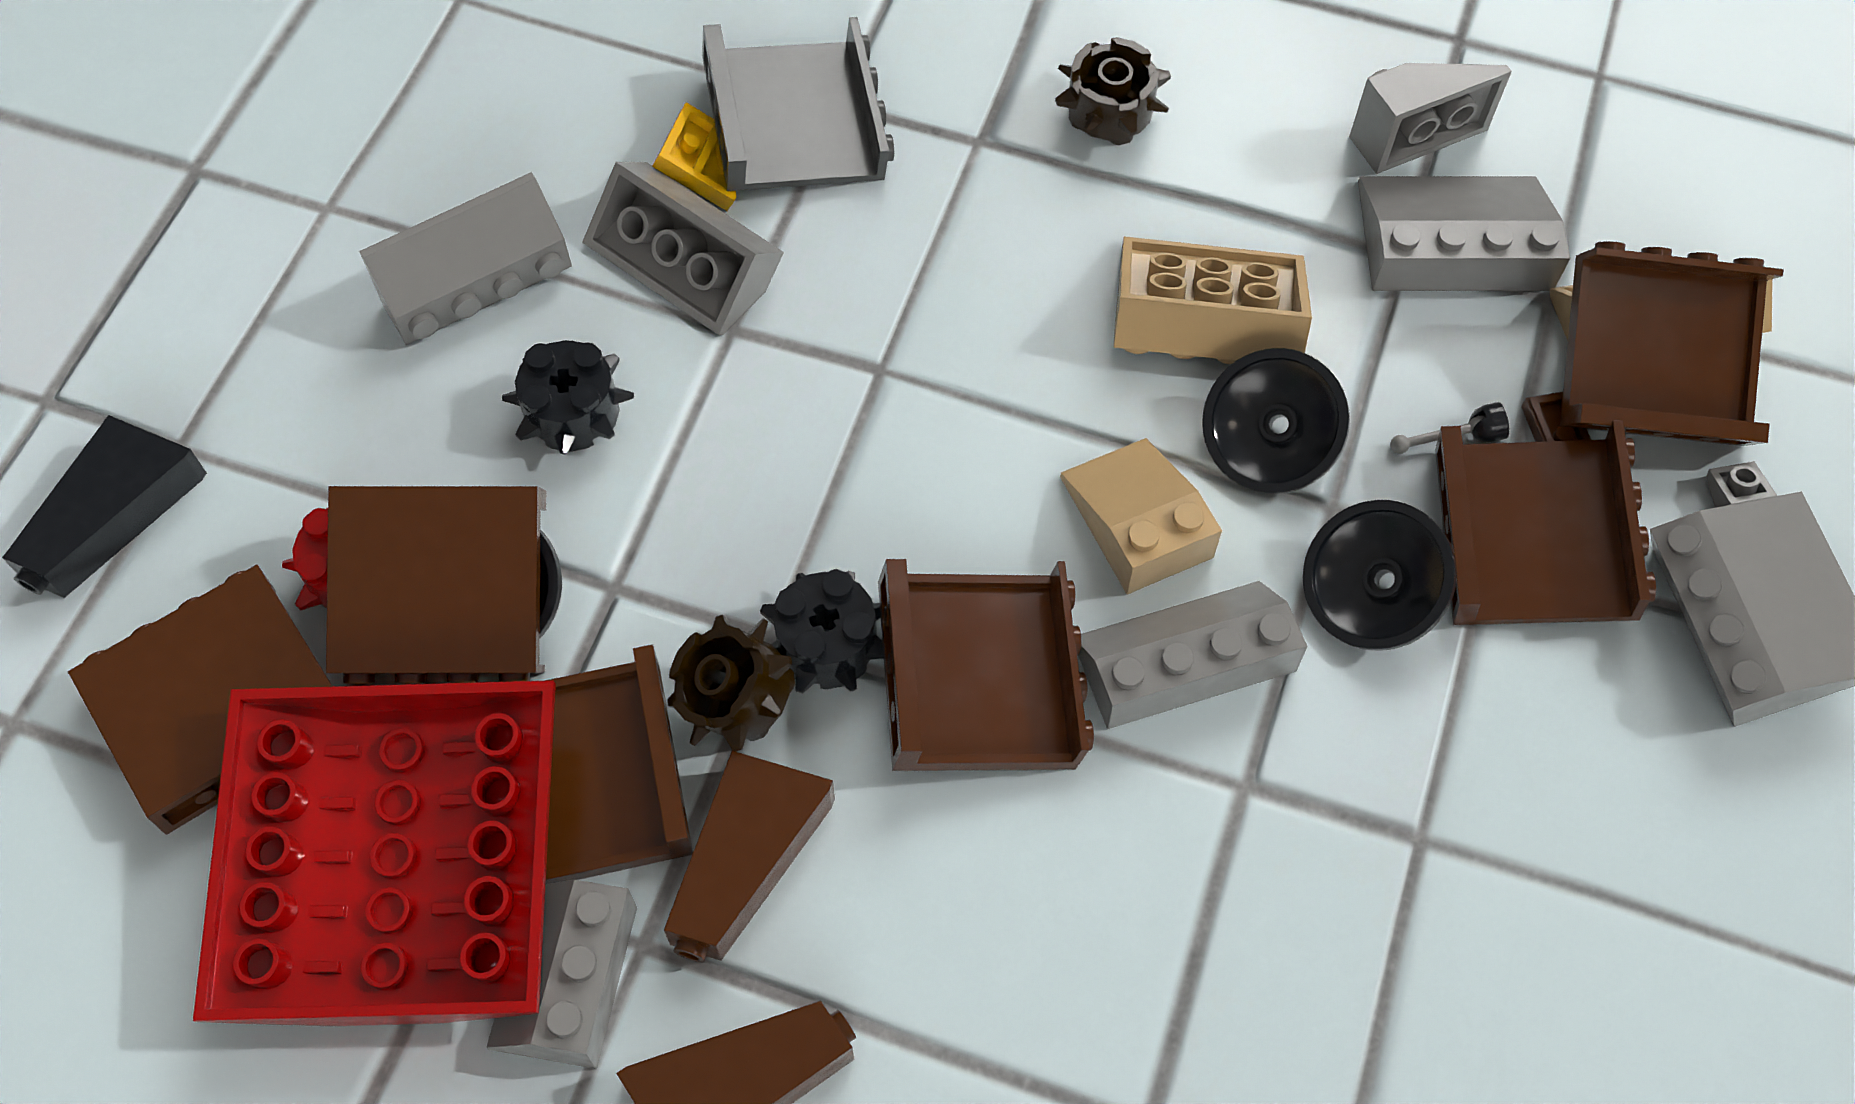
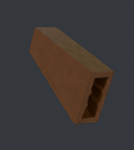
M731 752L664 927V932L670 945L675 946L674 953L695 962H704L706 956L720 961L724 958L831 810L835 800L833 780L739 752Z
M818 1001L626 1066L616 1074L635 1104H792L854 1060L853 1047L850 1042L856 1039V1035L839 1010L829 1014L823 1003Z

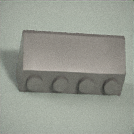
M615 162L582 241L592 250L717 335H724L766 292L784 253L669 176L653 168L647 162Z
M532 172L359 251L380 300L406 345L418 339L427 338L443 327L460 319L469 318L483 308L502 299L511 298L521 290L544 279L553 278L563 270L572 267L565 239Z
M1256 581L1082 633L1081 650L1078 657L1106 728L1110 729L1296 672L1308 646L1288 602L1262 582Z

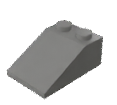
M1404 63L1389 70H1379L1367 78L1349 137L1374 172L1378 174L1488 131L1512 71L1507 65Z

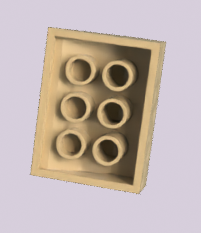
M1123 237L1114 329V348H1123L1127 352L1134 354H1144L1148 351L1169 353L1180 359H1191L1195 356L1214 358L1226 364H1232L1245 355L1263 349L1286 348L1305 353L1312 313L1303 255Z

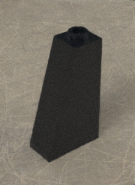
M108 415L2 558L17 573L13 579L25 589L38 595L47 590L65 598L199 484L207 472L190 448Z

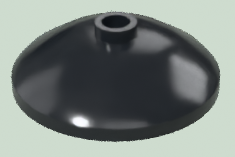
M1263 349L1238 359L1216 379L1204 405L1202 418L1203 436L1211 458L1217 467L1231 480L1257 492L1269 494L1288 493L1316 482L1332 468L1345 447L1350 427L1348 401L1337 378L1319 360L1293 349ZM1280 417L1287 418L1289 423L1287 430L1280 434L1274 433L1272 429L1273 422Z
M1392 500L1365 501L1337 513L1317 532L1308 548L1303 566L1305 598L1318 623L1332 636L1350 646L1375 651L1391 650L1409 645L1431 631L1446 613L1455 592L1457 579L1455 555L1443 530L1421 510L1406 503ZM1387 573H1392L1394 575L1393 585L1388 589H1381L1379 586L1380 578Z

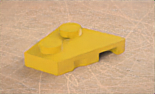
M685 102L652 167L725 211H728L737 196L736 191H727L714 119Z

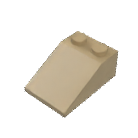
M1147 438L1061 472V480L1127 595L1214 558L1222 529L1199 491Z

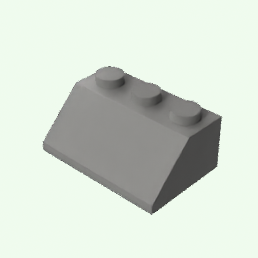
M575 879L545 885L539 1014L494 1018L487 1043L488 1050L597 1069L637 906L628 888Z

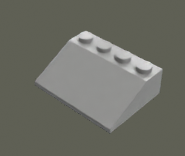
M1536 176L1359 177L1358 187L1372 291H1550V288H1555L1570 260L1564 222Z
M1802 491L1700 510L1650 529L1653 551L1734 727L1855 686V595Z

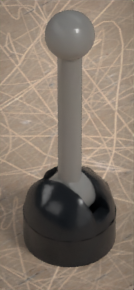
M1500 402L1486 404L1475 409L1470 416L1468 424L1459 425L1461 426L1462 435L1472 433L1476 439L1482 442H1495L1509 437L1508 417ZM1440 430L1409 438L1404 435H1397L1391 440V449L1397 454H1403L1408 451L1409 447L1437 441Z

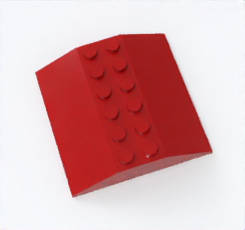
M554 680L231 689L193 1021L203 1023L359 1026L439 1024L539 1014L556 689Z

